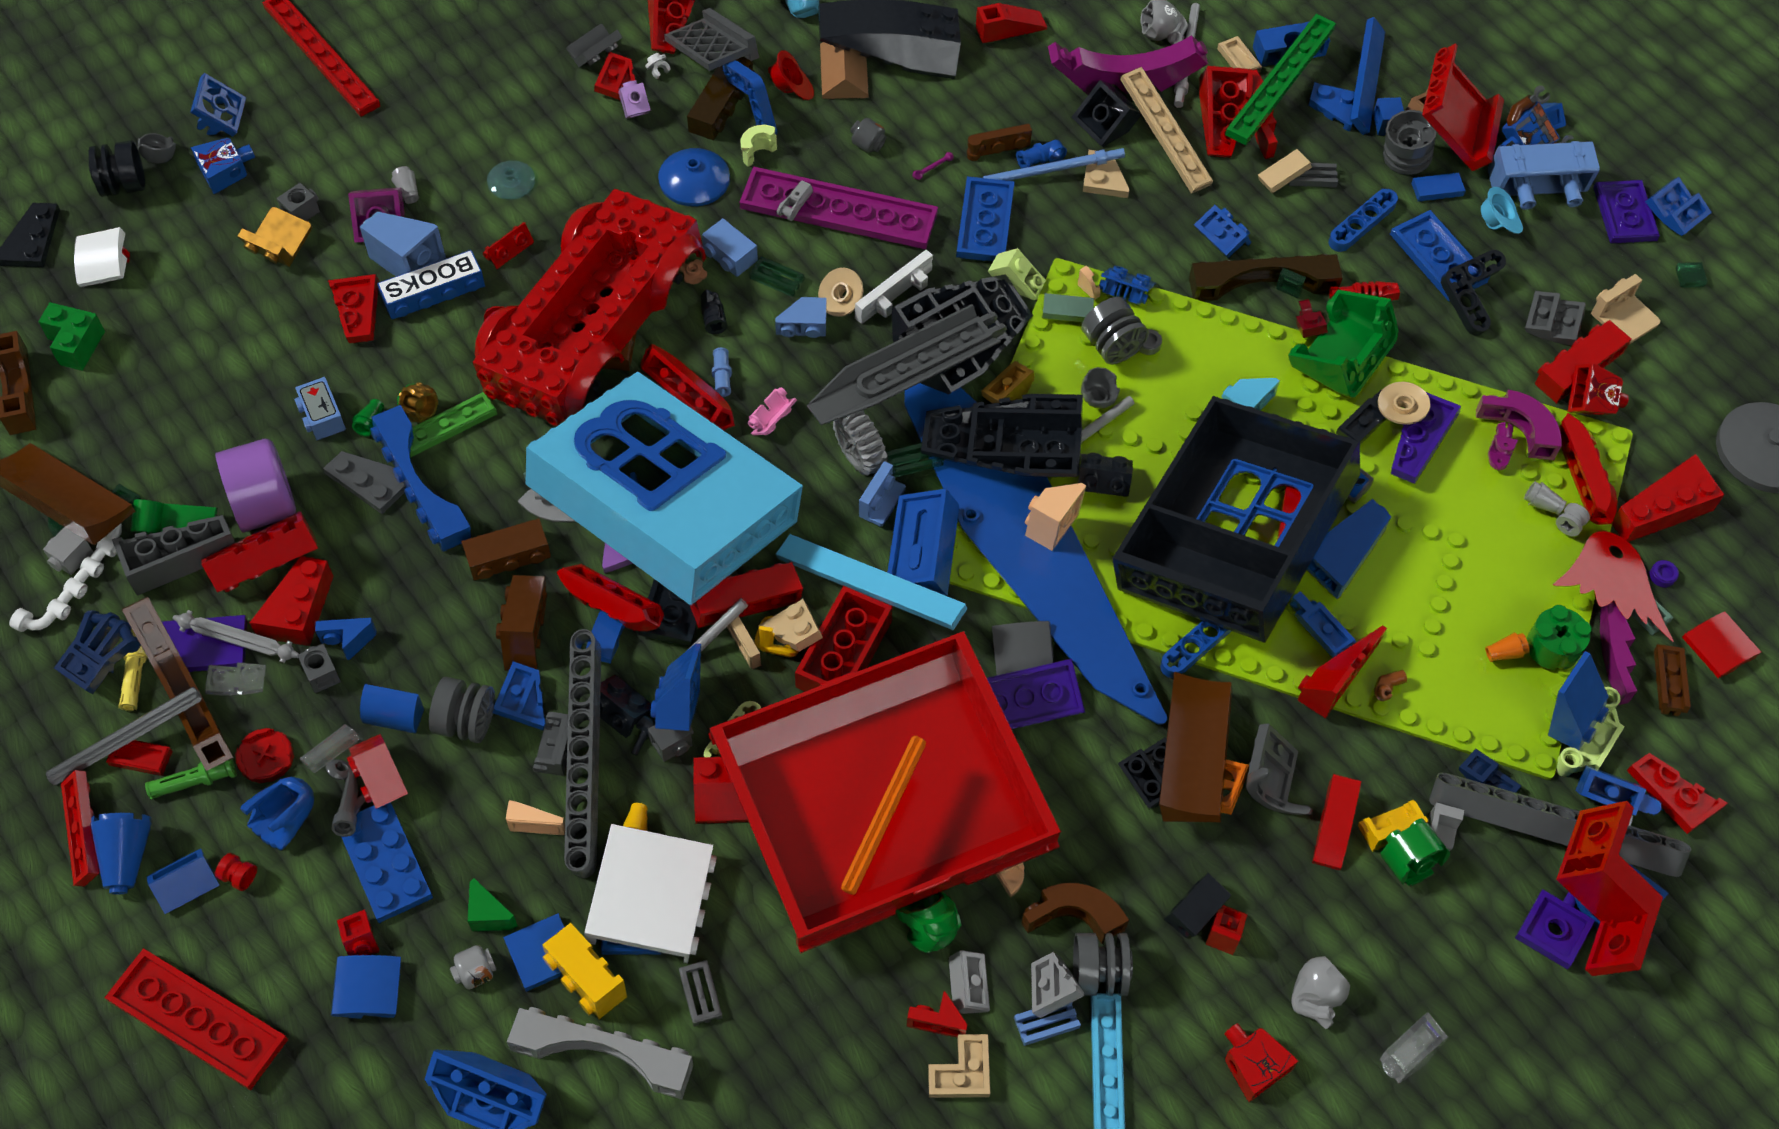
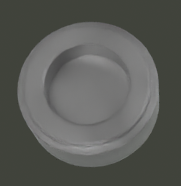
M1148 329V339L1139 351L1146 355H1153L1160 350L1162 337L1158 332Z

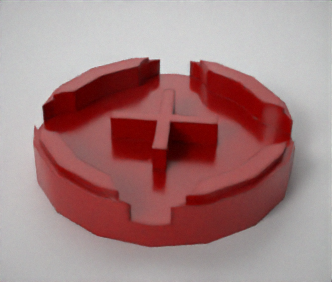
M270 728L255 730L246 735L235 753L236 765L243 776L252 782L258 783L271 782L282 777L291 767L294 759L293 746L287 736Z

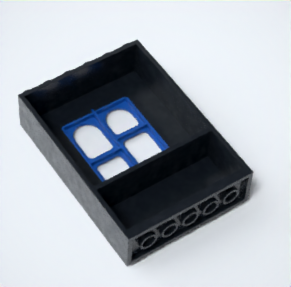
M1213 396L1112 558L1118 590L1266 643L1360 476V441L1331 433L1325 429L1311 427L1299 421H1292L1276 414L1266 413L1251 406H1244L1228 399ZM1247 472L1253 473L1261 480L1260 489L1247 509H1239L1219 501L1221 494L1233 476ZM1288 485L1300 492L1301 499L1294 512L1286 513L1264 505L1266 498L1274 488ZM1215 511L1240 520V523L1235 531L1232 532L1205 521L1209 514ZM1262 515L1286 524L1275 545L1245 536L1256 516Z

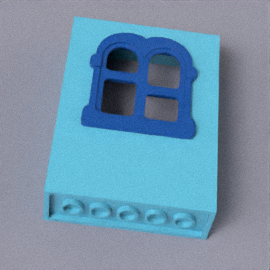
M636 372L629 378H625L616 387L607 390L601 397L588 403L585 408L569 416L566 421L557 427L551 428L544 436L532 441L526 447V485L689 605L694 604L797 522L803 488L802 484L639 372ZM637 414L667 436L652 446H646L622 428L621 423L632 415ZM604 435H610L620 439L630 448L612 461H606L592 450L591 444ZM676 442L698 457L682 469L677 468L660 456L663 451ZM638 455H642L668 473L671 478L655 490L648 491L619 469Z

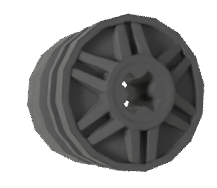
M1401 111L1392 116L1387 123L1383 158L1385 164L1399 174L1411 175L1420 173L1427 169L1432 162L1437 131L1422 116L1423 112Z
M1112 297L1098 304L1086 315L1081 327L1092 345H1096L1098 353L1105 362L1111 365L1121 363L1136 354L1144 346L1149 336L1146 326L1142 324L1139 317L1134 316L1135 313L1122 297Z
M443 677L436 687L429 712V730L431 733L453 737L457 732L460 740H467L469 738L470 742L481 743L487 734L493 716L495 703L493 686L482 685L481 687L479 683H471L467 688L465 680Z
M1075 933L1073 976L1083 990L1084 995L1096 996L1099 982H1104L1106 995L1113 996L1116 982L1118 995L1128 996L1133 974V958L1127 933L1118 934L1116 947L1114 946L1112 933L1106 934L1103 947H1099L1096 933Z

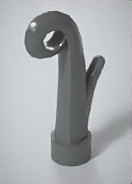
M335 759L327 763V773L336 780H345V787L338 812L333 818L332 831L338 836L348 837L353 835L356 830V816L366 800L363 794L358 797V778H355L349 763L341 759Z

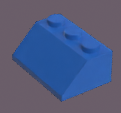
M694 644L667 667L665 676H660L659 688H656L655 701H652L651 718H655L656 729L690 730L700 695L701 644Z

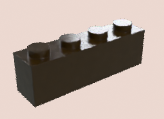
M745 57L736 59V61L755 72L753 70V61ZM723 65L717 67L687 115L688 132L713 141L718 133L724 130L727 118L733 115L738 100H742L745 94L727 80L723 71Z

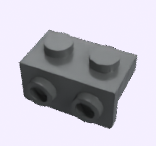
M599 24L567 46L566 50L578 67L586 62L590 66L601 58L599 53L605 50L608 54L618 47L616 42L622 36L618 30L609 34L603 24Z

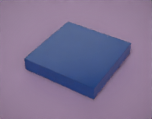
M555 914L503 937L526 992L563 976L558 968L552 971L542 958L546 954L542 944L564 928L559 914Z

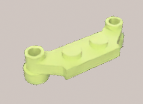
M1605 687L1609 696L1606 704L1609 712L1602 724L1596 723L1594 727L1596 733L1589 744L1584 742L1580 750L1572 747L1565 748L1559 755L1556 772L1560 776L1568 777L1572 773L1583 771L1585 765L1595 769L1601 767L1625 727L1619 722L1616 707L1621 698L1618 691L1614 688Z

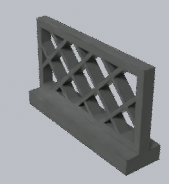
M711 8L702 11L703 19L664 35L666 42L709 71L743 56L750 61L759 58L755 36Z

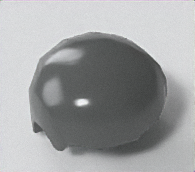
M150 133L138 138L139 153L150 163H166L175 154L176 143H174L173 137L167 138L160 134Z
M1096 367L1089 370L1081 384V394L1085 402L1094 408H1106L1113 405L1120 392V388L1116 384L1117 376L1106 368Z

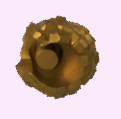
M417 382L402 388L397 397V404L402 406L411 422L421 423L434 416L438 406V397L432 387Z

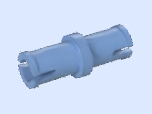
M720 347L713 350L714 367L712 368V376L715 379V391L722 397H726L731 394L730 377L732 376V368L729 366V351L726 348Z

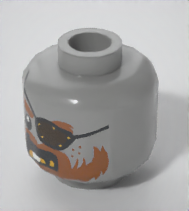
M479 945L455 954L453 959L455 966L450 967L455 983L462 982L466 989H473L491 981L493 971H496L488 948L483 950Z

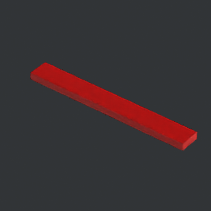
M266 0L262 2L265 10L360 117L381 106L375 95L290 0Z

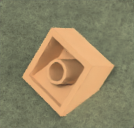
M1078 483L1045 488L1039 497L1035 495L1028 506V509L1031 511L1025 520L1027 525L1025 536L1053 551L1078 517L1086 485Z

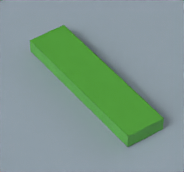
M482 392L413 426L414 439L410 458L497 415V410L488 396Z

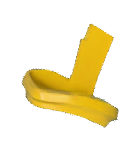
M773 616L765 617L760 624L772 618ZM759 626L754 640L757 649L784 657H794L798 654L799 651L791 648L789 644L785 646L774 644L775 633H773V628Z

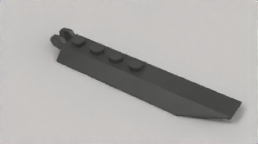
M971 304L845 366L809 402L807 407L820 425L873 407L1000 343L1001 340L997 338L1007 330V327L1001 323L988 329L987 327L997 320V314L991 312L977 317L974 306Z

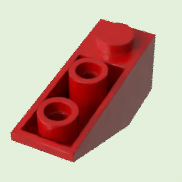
M1002 3L977 7L976 29L982 43L1047 30L1043 16L1038 10Z

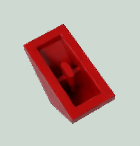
M1223 905L1216 913L1205 945L1233 955L1241 939L1248 914Z

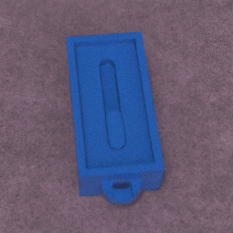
M947 488L899 495L887 573L948 596L960 506Z

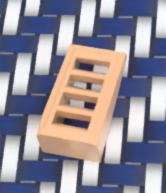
M509 800L506 814L509 831L565 835L564 818Z

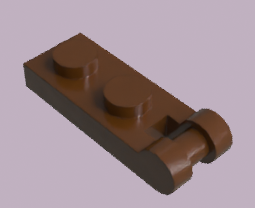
M1030 124L969 136L967 158L971 161H977L984 155L1029 147L1032 136Z

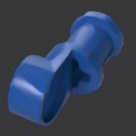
M1053 140L1044 145L1036 143L1032 148L1025 151L1020 150L1016 153V158L1022 169L1039 162L1043 164L1047 161L1050 163L1061 161L1066 156L1067 149L1059 140Z

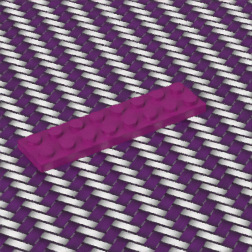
M754 166L739 202L740 209L787 219L785 215H777V209L780 203L803 180L811 184L813 193L801 207L794 221L921 249L927 248L938 214L937 206Z

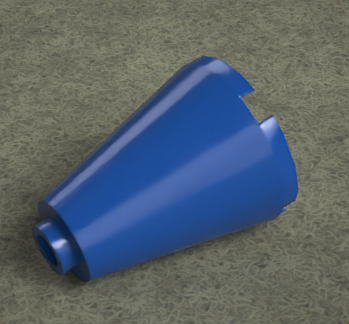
M134 813L99 814L98 820L93 816L91 817L90 825L103 888L109 889V894H127L128 889L134 888L152 825L151 817L142 814V820L134 819Z

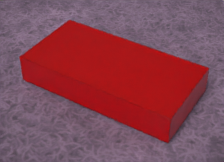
M133 740L109 754L106 762L109 766L163 776L173 751L167 746Z

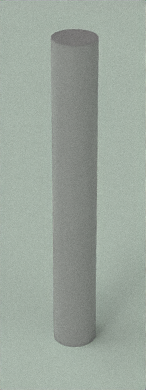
M1130 396L1126 397L1082 429V442L1134 405V400Z
M740 598L694 644H701V651L705 649L748 607V604Z

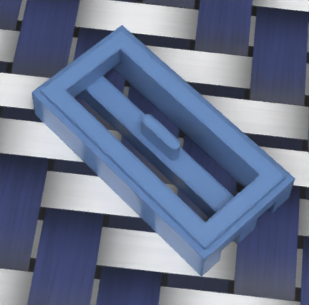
M1072 1002L1056 1010L1066 1009L1067 1011L1024 1025L1022 1022L1037 1018L1032 1013V1010L1014 1015L1023 1045L1026 1046L1079 1029L1081 1024L1077 1020ZM1070 1018L1071 1021L1028 1036L1026 1034L1027 1031Z

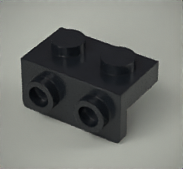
M1098 453L1081 454L1078 483L1086 485V492L1128 497L1133 473V460H1128L1122 456L1104 457Z
M613 675L601 682L600 718L623 737L627 738L631 735L634 725L644 715L648 717L651 715L652 703L618 676Z

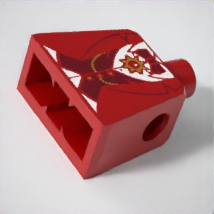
M1594 363L1575 365L1567 412L1591 415L1616 414L1618 408L1626 407L1629 401V396L1621 392L1622 378Z

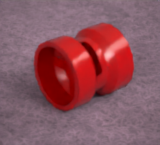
M230 852L218 863L215 877L222 882L229 881L233 888L244 891L254 881L257 874V866L247 861L243 863L238 855Z

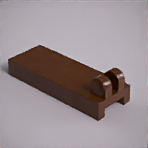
M1657 644L1654 649L1659 709H1661V714L1668 715L1672 711L1673 716L1679 717L1681 712L1687 713L1691 707L1685 648Z

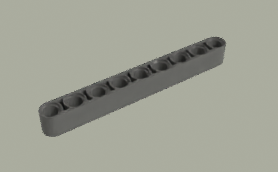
M587 629L578 630L571 637L569 667L564 861L567 868L578 878L590 877L597 867L601 645L593 633ZM585 642H591L588 648L581 649ZM591 668L588 674L580 676L583 669ZM584 694H590L587 701L579 702ZM589 720L586 728L578 729L583 721ZM589 747L587 754L578 756V752L582 748ZM588 774V778L584 783L577 784L578 778L581 775ZM581 802H588L587 807L583 811H576L577 806ZM582 829H587L585 837L577 840L576 834ZM581 857H586L585 864L582 867L575 868L576 861Z
M1449 773L1437 774L1429 798L1432 805H1435L1437 802L1464 810V816L1566 846L1569 844L1580 812ZM1628 825L1619 855L1628 864L1669 876L1679 877L1682 876L1692 849L1688 844L1678 839Z

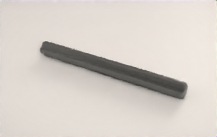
M195 687L189 688L46 772L48 781L53 785L61 783L74 770L81 771L192 707L202 700L199 691Z

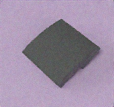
M1535 291L1525 331L1545 340L1572 346L1579 337L1586 302L1560 300V293Z
M1049 621L992 626L997 675L1054 663Z

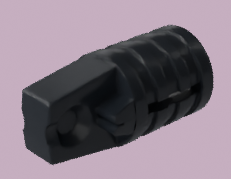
M706 289L701 294V311L705 330L709 334H720L728 326L724 307L718 293Z

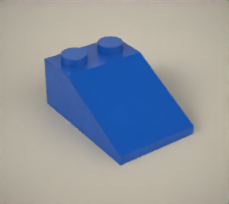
M1586 651L1558 691L1548 736L1577 750H1580L1584 742L1588 744L1591 742L1596 733L1594 728L1596 723L1602 724L1609 712V709L1606 708L1609 696L1591 654Z

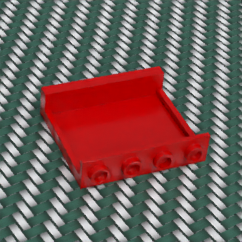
M1455 43L1447 48L1440 49L1435 55L1422 116L1470 170L1474 171L1493 162L1504 99L1500 94L1486 99L1454 63L1458 47Z

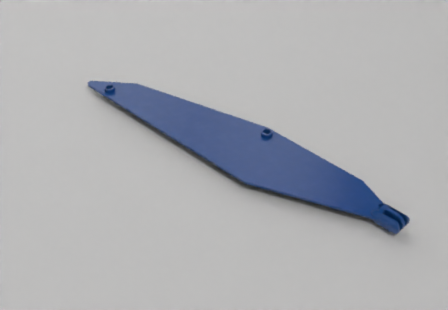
M921 383L905 390V409L921 443L926 411L959 405L963 409L973 407V403H977L962 388L955 390L949 395ZM928 455L943 489L947 488L960 505L958 522L962 530L1038 621L1050 622L1052 638L1069 659H1072L1074 665L1094 689L1158 725L1165 724L1167 715L1072 526L1069 527L1053 551L1025 536L1027 529L1025 520L1031 511L1028 509V506L1035 495L1039 497L1045 488L1052 487L1046 476H1022L999 470L974 467Z

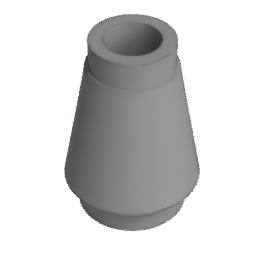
M407 166L396 168L392 172L393 177L391 180L396 188H402V196L405 203L412 204L417 202L419 196L414 171Z
M1534 481L1524 496V499L1529 502L1528 505L1557 515L1562 512L1566 505V501L1543 482L1539 484Z

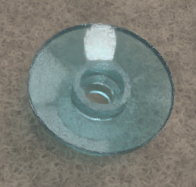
M505 161L497 164L490 170L487 176V184L489 190L495 196L502 199H517L525 196L532 190L535 184V175L532 168L523 162Z

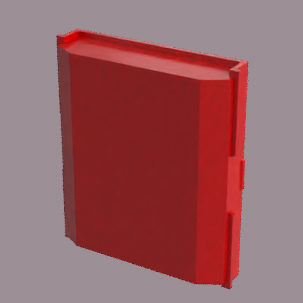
M964 631L858 672L853 671L821 683L819 687L711 727L710 733H708L712 745L716 744L796 933V944L800 954L894 916L897 909L963 882L970 885L1060 847L1057 840L1061 831ZM918 736L926 741L925 748L856 894H848L841 889L844 878L911 738Z

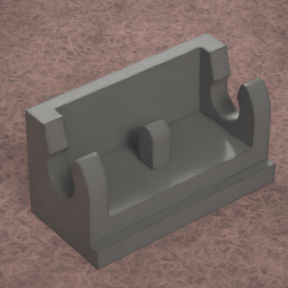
M547 713L538 754L534 761V772L564 776L567 766L568 714Z

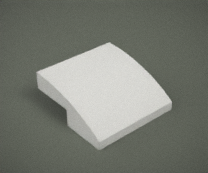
M120 227L76 237L74 263L76 281L79 287L124 278L127 258L122 254L125 232Z

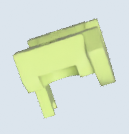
M756 125L743 133L740 140L741 150L743 152V162L748 167L753 164L755 151L765 149L774 152L777 150L775 127Z

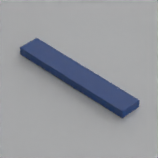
M1375 17L1369 18L1366 21L1350 121L1362 135L1370 132L1385 38V30Z

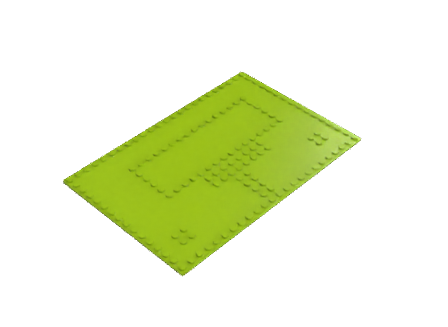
M1060 258L1054 259L1032 311L1033 316L1027 323L1011 364L1016 361L1034 371L1035 379L1027 394L1082 395L1081 384L1089 370L1100 367L1113 372L1117 376V387L1120 388L1115 403L1106 408H1094L1085 402L1083 398L1082 429L1126 397L1130 396L1134 400V405L1081 443V454L1098 453L1104 457L1122 456L1128 460H1133L1129 496L1123 497L1085 491L1079 515L1071 525L1130 643L1165 654L1203 621L1118 590L1112 558L1213 396L1223 399L1222 394L1229 385L1234 386L1240 379L1277 378L1280 382L1276 395L1260 411L1276 414L1280 417L1299 421L1305 425L1325 429L1336 434L1341 424L1365 401L1372 398L1387 385L1395 382L1413 383L1427 393L1460 405L1459 415L1415 484L1391 474L1404 424H1397L1386 419L1360 445V468L1372 476L1374 480L1370 489L1355 504L1346 499L1329 531L1372 499L1383 506L1391 516L1387 528L1338 599L1307 570L1292 597L1301 591L1310 602L1313 600L1317 603L1321 602L1354 637L1356 642L1382 625L1387 628L1381 642L1336 703L1333 710L1467 754H1471L1477 749L1500 765L1551 780L1555 775L1562 742L1548 736L1558 691L1578 661L1568 669L1556 668L1555 670L1540 666L1531 658L1530 654H1526L1524 658L1490 662L1486 655L1485 647L1496 643L1514 632L1517 634L1523 633L1527 639L1528 633L1539 615L1555 605L1565 606L1567 609L1578 613L1585 621L1590 623L1596 597L1594 590L1581 594L1580 584L1575 586H1553V584L1571 568L1579 557L1588 538L1595 532H1610L1612 524L1597 525L1589 520L1586 525L1582 526V531L1579 535L1569 536L1561 532L1556 525L1559 515L1528 505L1529 502L1524 499L1527 490L1536 481L1539 484L1543 482L1565 500V507L1570 503L1583 506L1562 449L1560 448L1554 460L1528 458L1526 436L1517 426L1513 425L1512 438L1517 439L1518 442L1509 463L1504 470L1494 469L1489 464L1488 450L1497 433V425L1506 421L1476 418V408L1482 395L1505 397L1506 392L1385 357L1356 397L1343 396L1293 368L1289 361L1288 354L1294 346L1304 344L1309 349L1318 336L1303 338L1299 330L1157 287H1153L1148 292L1145 291L1144 294L1148 295L1146 304L1141 303L1138 305L1128 301L1132 287L1125 301L1135 313L1134 316L1139 317L1147 329L1154 330L1161 335L1162 344L1160 350L1153 355H1146L1138 351L1121 363L1107 364L1098 353L1096 345H1092L1081 329L1082 322L1042 318L1045 293L1091 298L1078 286L1080 269L1085 266ZM1090 268L1094 273L1092 279L1097 287L1101 279L1106 280V278L1101 277L1103 271ZM1118 283L1115 296L1102 293L1100 289V297L1094 300L1093 308L1109 298L1116 297L1120 283ZM1126 285L1123 286L1120 297L1122 298L1127 287ZM1543 404L1552 413L1558 426H1560L1569 412ZM1569 413L1581 421L1595 438L1597 444L1594 446L1599 450L1600 462L1603 469L1608 473V482L1615 488L1618 501L1632 440V431L1580 414ZM1239 473L1229 481L1219 501L1239 509H1247L1260 489L1261 480L1253 473ZM1079 475L1077 477L1047 478L1052 487L1078 484ZM1285 485L1274 488L1266 498L1264 505L1282 511ZM1214 511L1209 514L1205 522L1234 532L1240 520ZM1258 515L1253 520L1245 536L1275 545L1280 521ZM957 521L949 584L1028 609L966 535ZM1291 597L1266 643L1232 631L1195 664L1299 698L1301 690L1298 687L1306 675L1311 677L1318 667L1331 660L1332 657L1298 621L1295 616V610L1289 604L1292 599ZM1213 627L1203 629L1205 635L1209 637L1218 635L1217 630ZM1185 644V649L1189 653H1197L1199 651V647L1196 644ZM1404 670L1407 682L1393 687L1391 699L1386 701L1378 700L1374 694L1377 679L1382 675Z

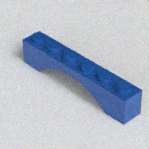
M399 405L372 416L373 427L370 428L371 434L376 443L381 442L383 446L381 450L387 463H393L395 467L393 468V473L399 483H404L406 487L404 492L408 501L416 504L418 508L416 513L422 524L426 523L429 527L427 532L431 542L434 545L438 543L440 549L444 552L462 544L463 540L470 539V525L459 506L435 495L422 483L415 473L410 461L411 446L414 439L413 428L402 406Z

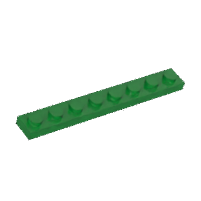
M1318 14L1314 15L1228 126L1225 133L1226 136L1247 145L1335 30V22Z

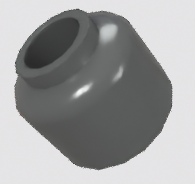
M865 118L861 122L857 120L850 131L853 134L852 143L866 153L878 152L887 139L884 127L870 118Z

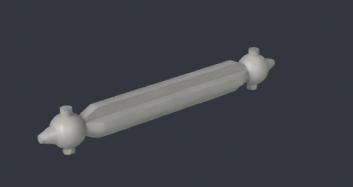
M187 610V613L173 616V620L180 626L179 630L182 632L192 628L196 633L269 656L278 655L280 657L279 662L282 663L291 658H298L297 655L299 653L292 647L293 642L287 641L286 644L280 645L276 640L206 618H194L192 616L193 612Z

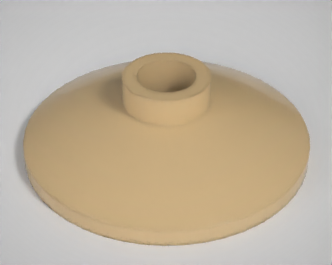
M837 268L829 272L822 280L818 297L827 298L828 314L836 317L846 316L855 310V303L862 299L863 283L859 275L853 270Z
M1395 382L1387 385L1380 392L1378 408L1385 418L1394 423L1414 424L1424 419L1428 414L1430 399L1421 387L1413 383Z

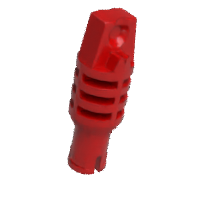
M1370 281L1368 284L1367 282H1361V284L1355 282L1351 286L1330 287L1329 289L1330 299L1338 289L1389 298L1391 301L1398 300L1400 296L1398 283L1380 281L1375 283Z

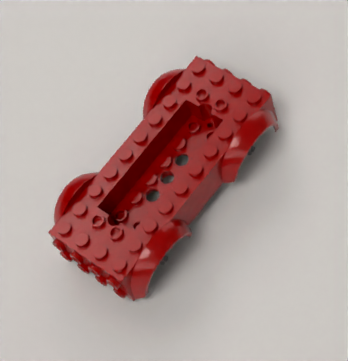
M615 188L604 202H595L578 208L565 225L561 239L560 256L520 305L506 306L492 312L480 327L475 343V360L473 365L483 387L484 394L491 399L505 402L511 408L517 407L522 409L532 417L538 416L545 419L553 426L560 425L569 416L582 410L589 389L597 391L600 388L601 381L595 378L603 366L614 357H617L622 363L625 359L621 351L651 312L659 311L666 307L672 283L674 282L679 285L683 280V275L679 274L678 271L684 262L693 253H696V257H699L702 262L706 260L697 220L689 215H683L668 207H662L650 200L641 199L629 192H623ZM606 288L613 290L609 296L601 297L600 292ZM592 310H597L596 313L588 314ZM576 324H585V327L581 331H572L576 327Z

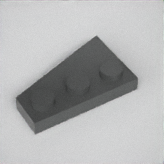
M341 451L323 468L326 475L381 514L405 493L404 489L406 487L404 483H399L393 473V468L395 467Z

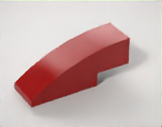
M1333 774L1328 785L1325 806L1321 814L1313 864L1341 870L1353 824L1361 781Z

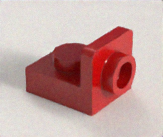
M365 909L337 920L341 940L348 956L374 955L379 952V947L374 938L370 920Z

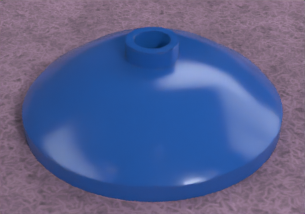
M689 148L669 156L660 167L658 179L660 188L667 198L680 205L695 207L710 204L726 192L730 183V171L727 163L718 154L706 149Z

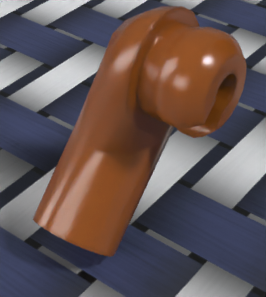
M1404 670L1385 674L1377 679L1374 694L1378 700L1386 701L1391 699L1393 687L1407 682Z

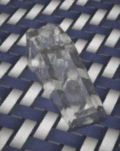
M1429 1012L1426 1013L1381 1056L1380 1060L1384 1071L1389 1077L1395 1078L1398 1083H1401L1425 1066L1448 1039V1036Z

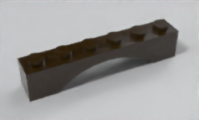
M1337 254L1192 263L1189 275L1192 297L1200 301L1218 300L1224 294L1237 287L1256 282L1286 283L1303 288L1313 294L1329 293L1330 287H1340L1343 279Z

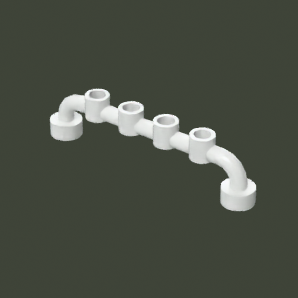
M119 524L97 543L96 550L90 557H86L82 561L80 570L74 578H69L66 581L63 592L59 597L53 599L48 604L47 612L43 617L33 620L31 612L19 608L10 619V627L19 632H24L26 629L32 631L41 630L48 627L56 618L65 620L71 611V606L67 605L72 597L81 599L87 592L88 586L84 584L85 580L89 575L94 578L101 575L104 564L100 563L105 555L114 557L117 554L112 539L120 537L122 524Z

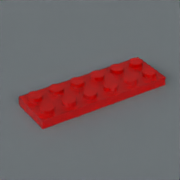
M144 948L104 997L109 1003L250 1091L288 1041L284 1034Z

